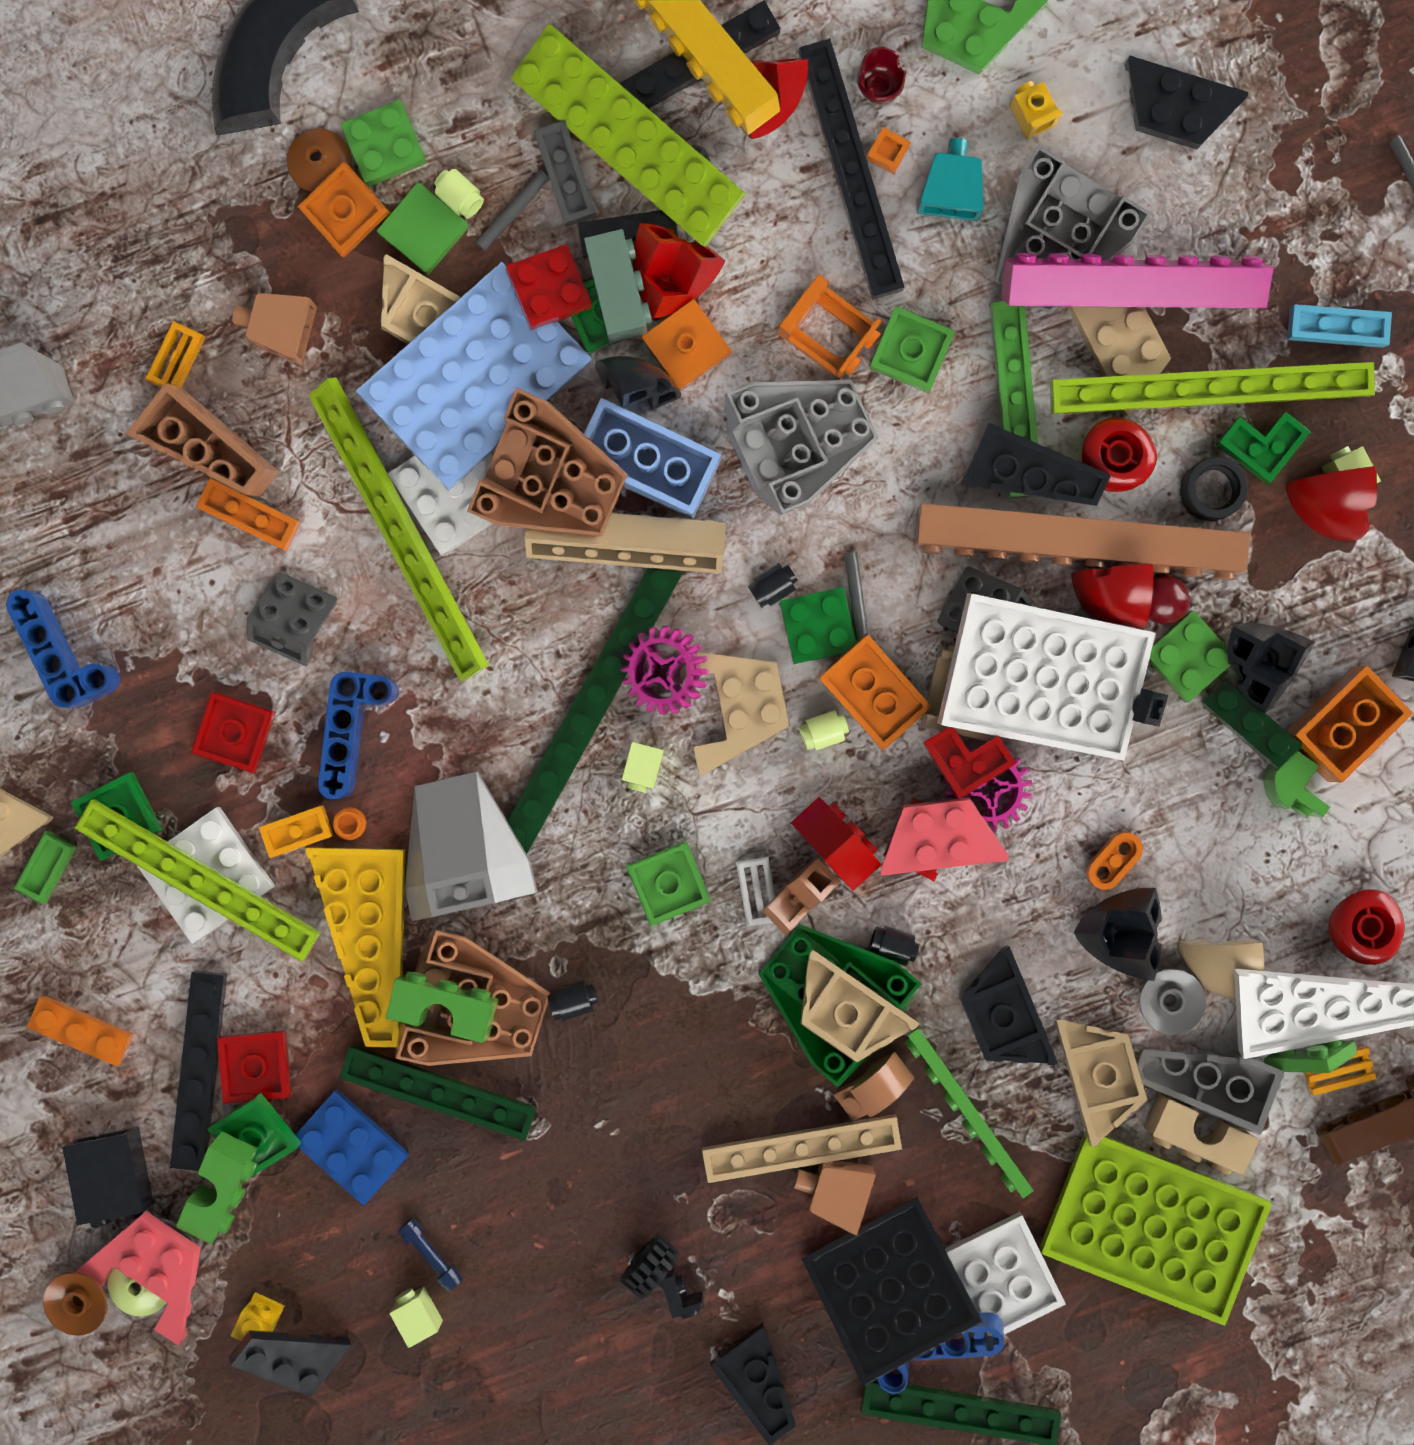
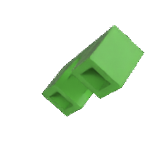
M407 972L406 975L395 979L386 1014L387 1019L419 1026L426 1021L429 1007L432 1004H441L450 1010L453 1017L450 1035L480 1043L489 1038L498 1003L497 998L490 997L491 992L479 988H471L470 992L458 989L459 984L448 980H439L438 983L426 981L427 976L417 972Z
M222 1131L208 1147L198 1175L211 1181L216 1190L200 1184L186 1201L176 1228L210 1244L214 1242L220 1233L225 1235L235 1218L234 1215L230 1214L232 1208L238 1207L246 1190L241 1188L243 1182L249 1181L256 1168L257 1163L253 1162L258 1148Z

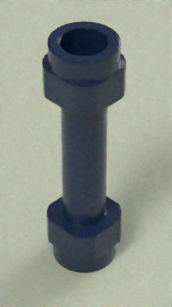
M414 1218L409 1219L398 1230L402 1240L407 1245L410 1243L414 1245L439 1275L436 1281L447 1292L451 1291L462 1281L463 1277L459 1274L454 1264L450 1267L422 1235L424 1228L419 1222H416Z

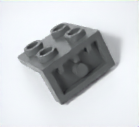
M968 566L965 568L942 610L937 623L958 633L967 593L1032 606L1034 601L1022 588Z
M279 572L247 617V640L307 667L313 657V639L337 604V598Z

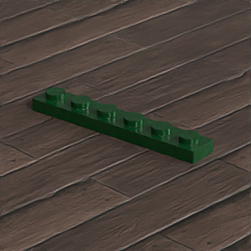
M351 1045L348 1049L339 1079L523 1141L527 1139L537 1109L536 1106Z
M878 1379L864 1386L860 1406L861 1415L1040 1445H1057L1062 1415L1059 1409L911 1384H907L902 1392L892 1394L880 1387Z

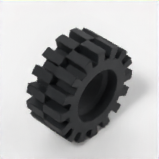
M660 1234L653 1236L637 1252L636 1257H633L630 1261V1265L625 1268V1272L620 1277V1282L640 1300L651 1294L653 1289L655 1290L661 1280H664L667 1272L676 1263L679 1251Z

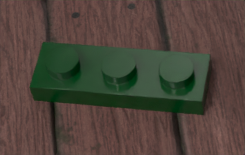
M1227 680L1203 701L1202 706L1277 771L1302 749L1303 745L1266 713L1252 705Z

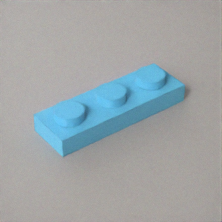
M1294 304L1289 309L1287 340L1384 348L1390 344L1392 312Z

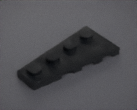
M988 423L961 485L1097 506L1111 475Z

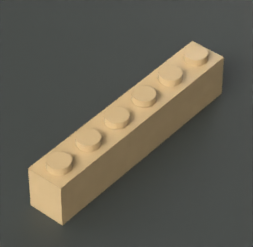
M612 512L602 536L526 528V558L722 574L726 523L713 520L701 521L679 517L664 518L645 514L628 515Z

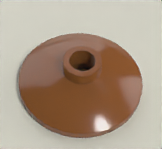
M311 129L303 132L292 142L287 153V169L291 178L300 188L310 193L343 161L352 167V157L347 144L338 134L327 129ZM315 153L322 154L319 161H312L311 157Z
M66 1272L58 1275L48 1284L43 1295V1307L47 1318L57 1329L69 1335L81 1336L93 1332L102 1324L107 1314V1298L102 1287L93 1278L80 1272Z

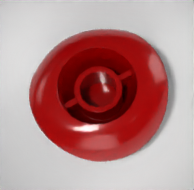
M1112 417L1095 424L1088 432L1082 447V463L1111 475L1105 487V491L1124 492L1138 487L1150 477L1157 462V450L1148 432L1138 423L1125 418Z
M1367 889L1355 892L1343 899L1330 915L1329 934L1334 946L1344 956L1357 963L1377 965L1387 962L1395 956L1403 941L1405 922L1402 911L1395 900L1383 891Z

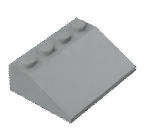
M22 342L0 349V432L3 431L2 427L13 423L15 425L26 424L33 421L36 415L59 413L65 409L64 406L75 403L63 367Z

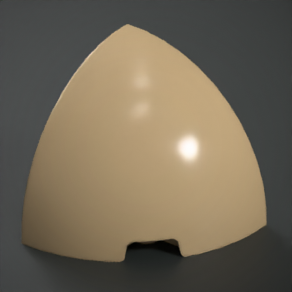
M1204 939L1177 942L1180 958L1188 973L1194 976L1202 987L1216 995L1236 1000L1234 969L1264 971L1263 942L1255 939L1211 943Z

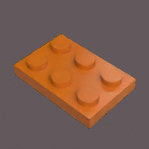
M868 634L862 636L817 677L883 751L932 708Z

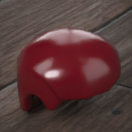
M886 47L871 49L863 57L857 71V85L866 100L882 105L893 102L902 93L907 72L902 69L899 63L900 56L896 51Z
M1168 575L1153 576L1152 604L1148 618L1151 622L1159 623L1160 625L1174 624L1185 616L1190 607L1191 597L1189 590L1179 579Z

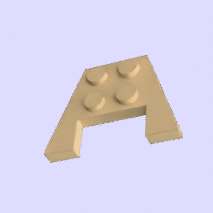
M678 650L675 651L676 656L680 654ZM697 653L698 657L707 656L708 658L706 662L700 663L701 669L706 668L709 670V674L715 675L727 738L726 741L694 747L699 775L708 773L789 727L777 662ZM686 665L680 671L682 680L686 679L687 676Z

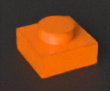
M882 127L866 159L895 175L910 148L911 142Z

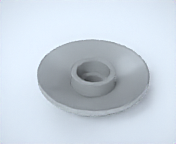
M1164 969L1157 972L1155 981L1146 980L1140 992L1139 1006L1143 1018L1152 1028L1164 1034L1178 1035L1191 1030L1199 1023L1205 1011L1206 999L1201 984L1194 976L1179 969ZM1168 994H1172L1174 997L1171 1005H1165L1164 998Z

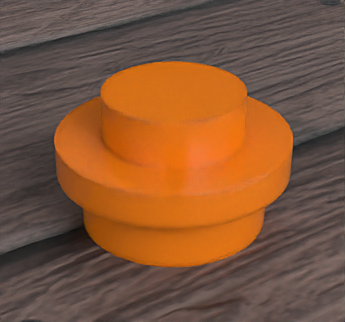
M352 807L340 810L333 820L335 833L345 840L359 838L364 833L367 825L364 814Z

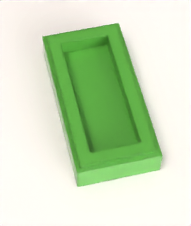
M44 831L13 889L40 904L47 903L77 845L51 831Z

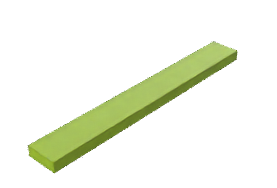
M97 800L89 802L74 828L301 962L305 961L321 934L320 931Z

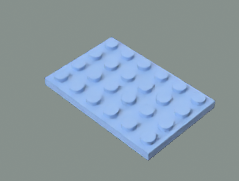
M503 262L496 266L356 390V394L448 491L497 448L507 422L504 420V416L516 387L549 401L592 361V358L557 321L530 331Z

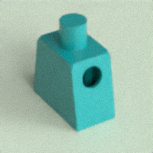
M952 138L949 140L947 154L935 153L918 205L917 214L978 222L984 207L982 161L980 158L967 156V140Z

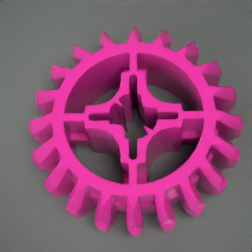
M662 626L660 631L657 627H652L649 629V636L646 633L638 634L640 644L638 642L629 643V647L634 653H624L623 658L629 661V666H622L620 670L629 673V678L623 679L622 683L624 685L631 684L633 687L628 691L627 695L630 697L639 695L636 705L643 706L647 703V711L650 713L655 712L658 708L660 715L668 714L669 709L675 714L680 712L681 706L685 709L692 706L690 698L697 700L701 697L696 687H706L707 683L700 680V676L708 675L709 670L706 668L701 669L700 663L706 662L708 658L707 656H697V653L702 649L701 644L690 646L694 636L687 634L683 637V630L680 628H675L672 632L670 626ZM666 643L675 647L680 654L669 658L663 651L660 652L656 646ZM646 658L649 663V670L644 676L643 666ZM672 664L669 666V672H666L669 674L668 676L657 677L661 674L660 669H664L661 665ZM686 665L687 676L682 687L683 681L680 677V671ZM661 683L666 690H671L673 696H660L652 691L650 687Z
M968 748L970 753L974 751L972 748ZM1014 757L1013 759L1017 764L1006 770L1011 780L999 781L995 777L989 780V784L1002 787L989 791L988 798H986L987 793L972 791L965 795L977 796L981 800L982 807L986 811V815L981 816L988 823L993 833L997 832L998 821L1004 829L1010 827L1007 819L1008 816L1018 822L1020 816L1015 810L1018 808L1019 810L1027 811L1028 806L1020 802L1022 798H1032L1031 793L1023 792V787L1031 786L1032 780H1022L1021 776L1029 772L1028 768L1016 769L1021 762L1020 757ZM944 778L943 783L949 785ZM986 783L976 789H981V787L985 786ZM953 790L943 792L944 797L957 798ZM1012 790L1011 798L1007 805L996 813L999 796L1004 792Z

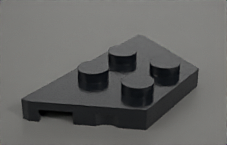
M1129 55L1125 63V70L1129 72L1131 84L1129 94L1131 104L1135 109L1133 118L1136 131L1196 150L1244 102L1249 94L1247 91Z
M1006 945L1001 948L959 997L967 1019L986 1061L1002 1062L1005 1060L1015 1063L1028 1064V1062L1056 1065L1058 1061L1011 948Z

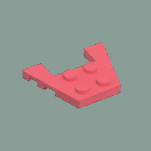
M146 1211L75 1272L90 1276L103 1287L113 1268H116L168 1303L154 1330L178 1346L186 1338L188 1328H185L186 1321L191 1313L192 1306L190 1295L196 1281L201 1247Z

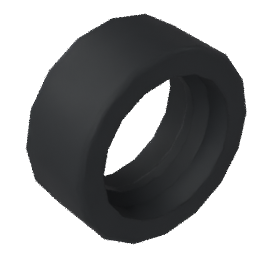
M1215 456L1204 459L1187 470L1181 480L1180 496L1182 504L1189 514L1199 520L1212 522L1224 519L1238 511L1247 498L1249 486L1246 474L1239 464L1229 458ZM1206 471H1220L1226 475L1231 483L1232 496L1228 503L1222 507L1209 508L1203 505L1197 497L1195 490L1196 481Z

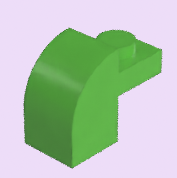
M1299 751L1279 771L1268 764L1264 773L1263 784L1270 802L1277 808L1289 809L1291 806L1295 812L1305 818L1310 816L1323 818L1330 809V806L1304 788L1319 766Z

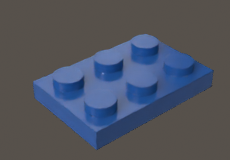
M338 1089L332 1093L295 1135L301 1142L298 1148L363 1206L410 1154Z

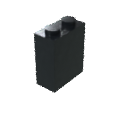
M139 1127L74 1139L62 1147L77 1226L90 1223L91 1227H99L110 1223L111 1219L122 1217L123 1221L139 1218L154 1203Z

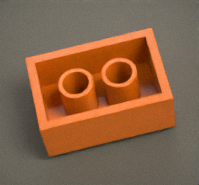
M1367 665L1351 667L1286 731L1303 745L1299 752L1319 766L1316 771L1327 782L1343 783L1413 712Z

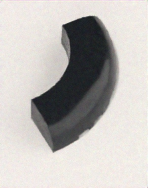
M247 0L227 31L215 66L212 86V112L214 129L217 136L281 124L280 95L283 84L281 79L287 63H291L297 51L304 44V38L316 27L319 26L321 29L338 18L358 13L357 0Z

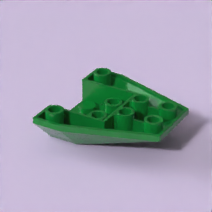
M799 924L759 973V976L812 1066L836 1087H839L868 1056L855 1062L800 1024L808 955L811 950L826 958L902 1012L906 1011L922 983L895 961Z

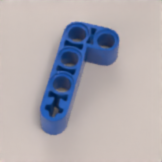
M22 589L15 590L9 594L6 600L7 611L53 704L63 708H81L114 692L118 688L120 676L118 671L112 666L89 664L82 668L79 667L47 599L42 594ZM42 627H44L46 630V637L44 641L40 643L37 635L38 631ZM56 656H58V658L60 659V667L56 672H54V670L52 669V661ZM99 671H102L105 679L104 683L98 687L95 683V676ZM72 685L75 695L71 701H68L66 690Z
M340 672L332 678L329 688L318 781L319 791L325 798L331 800L341 799L353 792L356 781L364 705L384 706L393 703L398 696V686L391 678L354 672ZM351 678L355 683V690L351 695L346 696L342 691V683L346 679ZM384 682L388 687V693L385 698L379 700L374 695V688L377 683ZM344 710L351 715V723L345 729L338 723V716ZM339 743H343L347 748V756L342 761H339L334 755L335 746ZM332 766H346L345 771L332 770ZM337 780L342 782V789L336 790V787L331 786V781Z
M979 1312L978 1314L983 1321L982 1324L961 1334L963 1336L961 1339H952L915 1360L997 1355L1004 1347V1324L1002 1319L991 1312ZM971 1332H974L973 1338H970ZM986 1332H991L992 1336H987ZM909 1363L897 1369L901 1372L900 1374L888 1373L879 1378L880 1387L892 1394L902 1392L908 1383Z

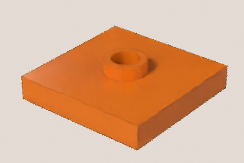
M345 161L297 206L344 258L390 214V211Z
M694 299L641 337L644 344L680 391L732 354L729 346Z

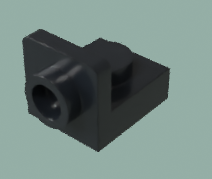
M1141 688L1140 695H1137L1133 702L1132 711L1134 716L1132 721L1160 727L1168 695Z
M673 1266L667 1272L664 1280H661L672 1318L681 1316L683 1319L693 1317L704 1308L703 1293L697 1292L688 1295L683 1275L677 1276Z

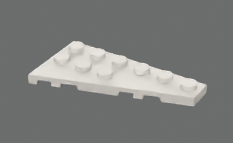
M1234 969L1238 1051L1243 1059L1414 1026V984Z

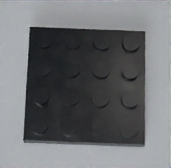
M918 1197L859 1228L857 1235L848 1233L802 1258L862 1386L872 1383L983 1323Z

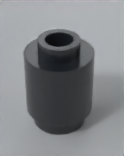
M778 562L753 579L754 583L750 584L748 588L760 607L763 608L768 604L769 606L774 605L794 592L796 588L793 584L798 579L788 564L782 568Z
M886 925L883 928L876 926L871 936L868 951L895 961L899 965L907 966L909 961H915L920 944L915 942V935Z
M585 980L554 989V993L547 995L554 1020L562 1018L565 1021L593 1012V1004L598 1003L593 984L587 986Z

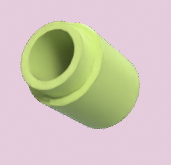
M457 169L444 170L435 180V195L457 215H463L469 219L481 208L484 199L480 196V190Z
M835 710L805 720L806 724L798 726L807 751L813 748L817 751L845 741L844 734L849 733L844 715L837 716Z

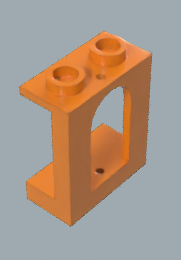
M818 274L780 324L778 335L838 380H841L845 373L851 376L861 363L862 359L858 356L865 347L870 350L881 336V333L877 330L882 320L877 318L873 322L828 288L829 281ZM816 304L827 310L856 333L858 345L849 356L838 357L832 354L799 329Z

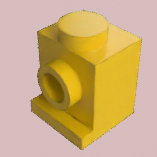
M1028 81L1016 89V95H1014L1011 101L1010 108L1026 140L1056 126L1063 113L1060 108L1057 109L1044 81L1037 85L1033 81ZM1036 100L1039 107L1034 106L1031 102Z
M255 1292L251 1301L241 1312L231 1337L241 1341L249 1330L273 1332L285 1305Z

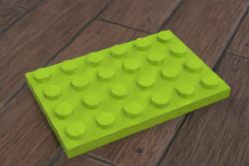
M1084 1131L1039 1247L1041 1254L1225 1326L1273 1203L1266 1198L1108 1136H1105L1097 1146L1091 1147Z

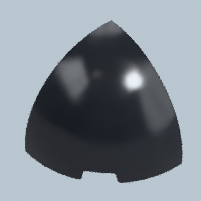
M614 356L598 360L595 363V369L605 389L613 388L623 409L647 399L651 409L654 410L681 398V392L673 380L662 369L646 360L630 356Z
M1241 623L1233 626L1228 642V663L1233 665L1238 679L1236 684L1238 689L1257 709L1264 713L1268 712L1288 688L1315 642L1294 632L1266 624Z
M1156 888L1127 890L1098 903L1085 914L1074 931L1080 944L1097 960L1116 971L1135 978L1155 981L1162 947L1161 943L1157 941V927L1162 922V915Z

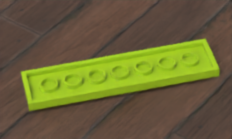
M548 23L510 78L557 120H565L567 128L704 247L708 245L747 194L550 23Z

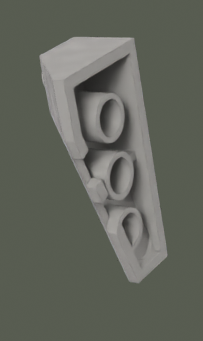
M1143 1049L1137 1064L1143 1086L1256 1135L1262 1134L1284 1075V1071L1252 1058L1243 1059L1242 1057Z

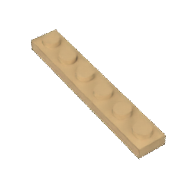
M895 1114L702 1147L708 1183L902 1150Z

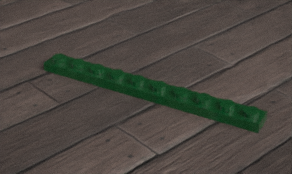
M648 568L511 814L508 823L526 854L529 853L619 691L622 680L628 674V672H622L620 669L622 666H629V661L623 658L624 653H634L630 649L629 643L638 642L640 644L638 640V634L646 633L649 636V629L655 626L682 577L681 573L670 569Z

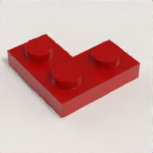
M947 727L923 742V745L958 800L1017 764L999 735L971 753L954 727Z

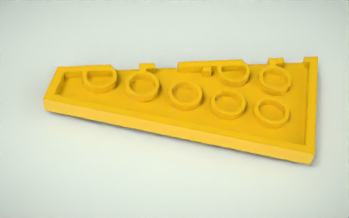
M307 847L305 851L312 864L315 874L313 877L323 900L324 913L338 958L342 962L345 972L344 978L353 998L354 1011L365 1047H397L400 1022L387 1019L386 1014L394 981L403 975L406 849Z

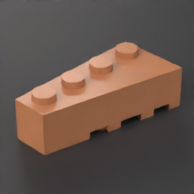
M165 383L126 433V435L150 445V447L207 474V476L245 495L260 497L279 474V471L187 391L182 387Z

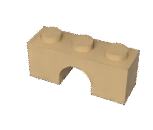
M1162 1093L1158 1094L1144 1126L1153 1135L1151 1139L1153 1142L1167 1149H1170L1172 1144L1182 1148L1184 1156L1197 1162H1201L1202 1158L1213 1162L1211 1167L1230 1176L1232 1171L1243 1176L1245 1175L1260 1140L1249 1131L1221 1119H1218L1214 1130L1209 1135L1196 1137L1194 1123L1199 1112L1185 1103Z

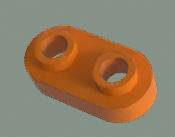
M1128 832L1114 834L1088 863L1086 867L1088 882L1101 890L1114 888L1141 858L1143 853L1141 840L1136 835ZM1122 842H1126L1128 845V850L1124 854L1119 852V845ZM1104 866L1107 874L1104 878H1099L1097 870Z

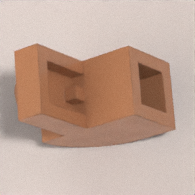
M817 857L795 874L776 893V896L762 912L785 935L798 924L810 909L820 904L840 881Z
M893 1052L873 1062L862 1077L840 1087L834 1094V1097L853 1121L867 1114L871 1118L899 1098L915 1077L896 1052Z

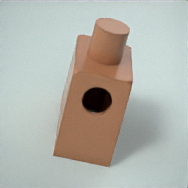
M258 293L255 297L253 308L236 305L233 312V323L247 327L246 339L253 345L302 366L317 306L308 297Z
M843 1161L821 1163L818 1165L816 1174L798 1169L793 1189L809 1193L807 1205L811 1213L857 1235L876 1174L873 1166Z

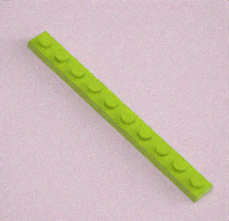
M1374 362L1055 379L1049 381L1051 414L1369 397L1375 395Z
M336 377L327 378L308 396L460 682L468 680L487 668L489 664Z

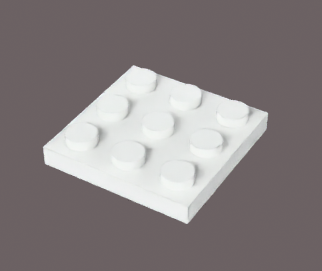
M491 453L450 491L435 478L416 456H413L388 473V476L441 556H445L494 524L467 512L478 482L485 478L493 458Z
M216 807L168 841V843L260 897L276 887L220 807ZM137 866L191 944L198 942L229 920Z
M1021 1212L945 1248L977 1312H991L998 1315L1004 1324V1335L1066 1305ZM986 1332L987 1336H992L991 1332Z

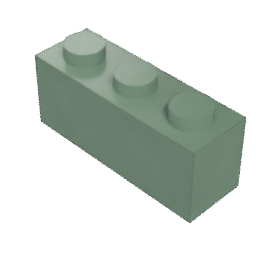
M623 229L584 238L609 343L646 335V324L651 323L652 320L648 303L641 304L638 293L643 291L644 287L640 271L633 272L631 260L636 259L632 239L625 240Z

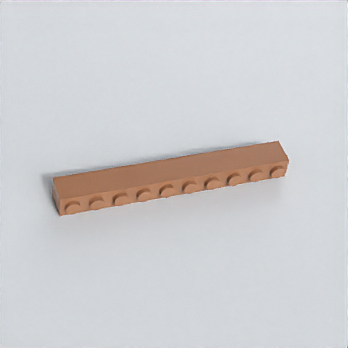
M921 504L917 508L914 547H922V553L942 554V549L955 550L954 555L960 557H974V552L987 553V558L993 560H1006L1007 555L1020 556L1019 561L1027 563H1039L1040 558L1052 559L1053 565L1071 566L1072 561L1085 562L1084 567L1103 569L1105 564L1117 566L1153 564L1154 574H1170V570L1182 571V576L1202 577V573L1215 574L1214 579L1235 580L1236 575L1247 572L1250 533Z

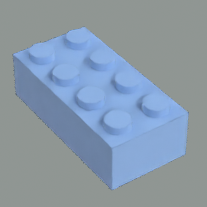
M603 398L600 399L584 432L585 436L628 474L623 487L692 520L694 519L721 462V454Z

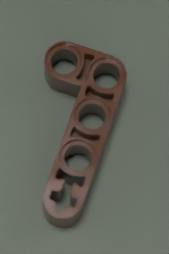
M1414 1074L1406 1079L1407 1090L1329 1121L1316 1130V1134L1333 1164L1351 1161L1414 1135Z

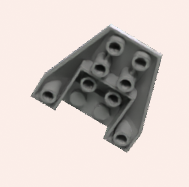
M1038 145L1019 177L995 282L1002 286L1005 258H1016L1017 253L1035 254L1036 259H1048L1049 254L1053 253L1069 255V259H1081L1082 254H1097L1102 256L1101 259L1113 260L1114 255L1121 254L1134 243L1152 213L1128 198L1120 197L1066 165V161ZM1059 306L1036 307L1040 308L1048 314H1051Z
M851 380L754 382L725 394L728 436L755 494L779 515L809 504L878 440V436Z
M479 772L422 784L414 788L405 892L412 921L537 893L530 859Z

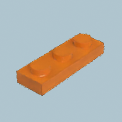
M209 478L195 506L286 552L301 523Z
M47 996L39 997L26 1027L114 1066L122 1063L134 1035Z

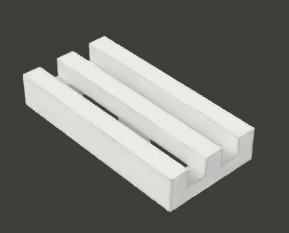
M768 856L736 861L747 927L773 923L762 912L764 907L757 866L763 865L770 903L775 897ZM750 867L759 918L752 919L744 868Z

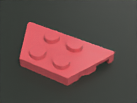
M965 797L959 800L956 798L903 805L880 869L881 876L1009 861V856L970 797Z

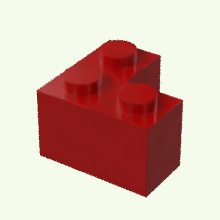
M819 796L790 823L846 885L854 891L882 865L874 856L878 850L852 820L847 824L843 821L846 815L834 802L828 806Z

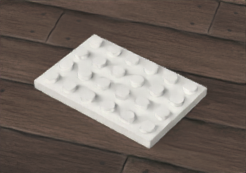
M967 593L937 723L974 732L999 735L1000 737L1125 760L1134 723L1132 721L1134 716L1132 711L1133 702L1136 696L1140 695L1141 688L1143 687L1156 633Z

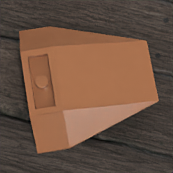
M516 387L504 416V420L507 422L485 478L478 482L467 512L501 526L602 536L628 474L551 403Z
M435 929L420 954L415 972L426 975V981L438 983L439 980H448L459 984L458 989L470 992L471 988H479L491 992L490 997L497 998L498 1003L490 1035L483 1043L450 1035L453 1025V1017L450 1010L441 1004H432L429 1007L426 1021L421 1025L414 1026L400 1022L395 1058L432 1066L532 1056L548 1005L547 995L551 993L467 937Z

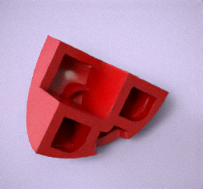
M783 58L773 61H751L776 91L780 112L749 135L742 128L749 138L755 139L773 132L795 111L806 86L808 59Z
M640 223L634 243L636 259H633L634 272L640 271L644 287L643 291H639V295L643 303H648L650 315L653 318L668 316L693 299H697L717 277L725 260L708 246L704 247L696 240L687 242L684 239L678 238L673 229L654 224Z
M1376 466L1326 473L1285 484L1286 492L1294 511L1315 532L1339 541H1358L1367 533L1370 527L1367 511L1376 505L1377 498Z
M1153 564L1113 566L1106 569H1087L1071 573L1073 589L1080 605L1096 620L1141 630L1145 629L1152 604Z

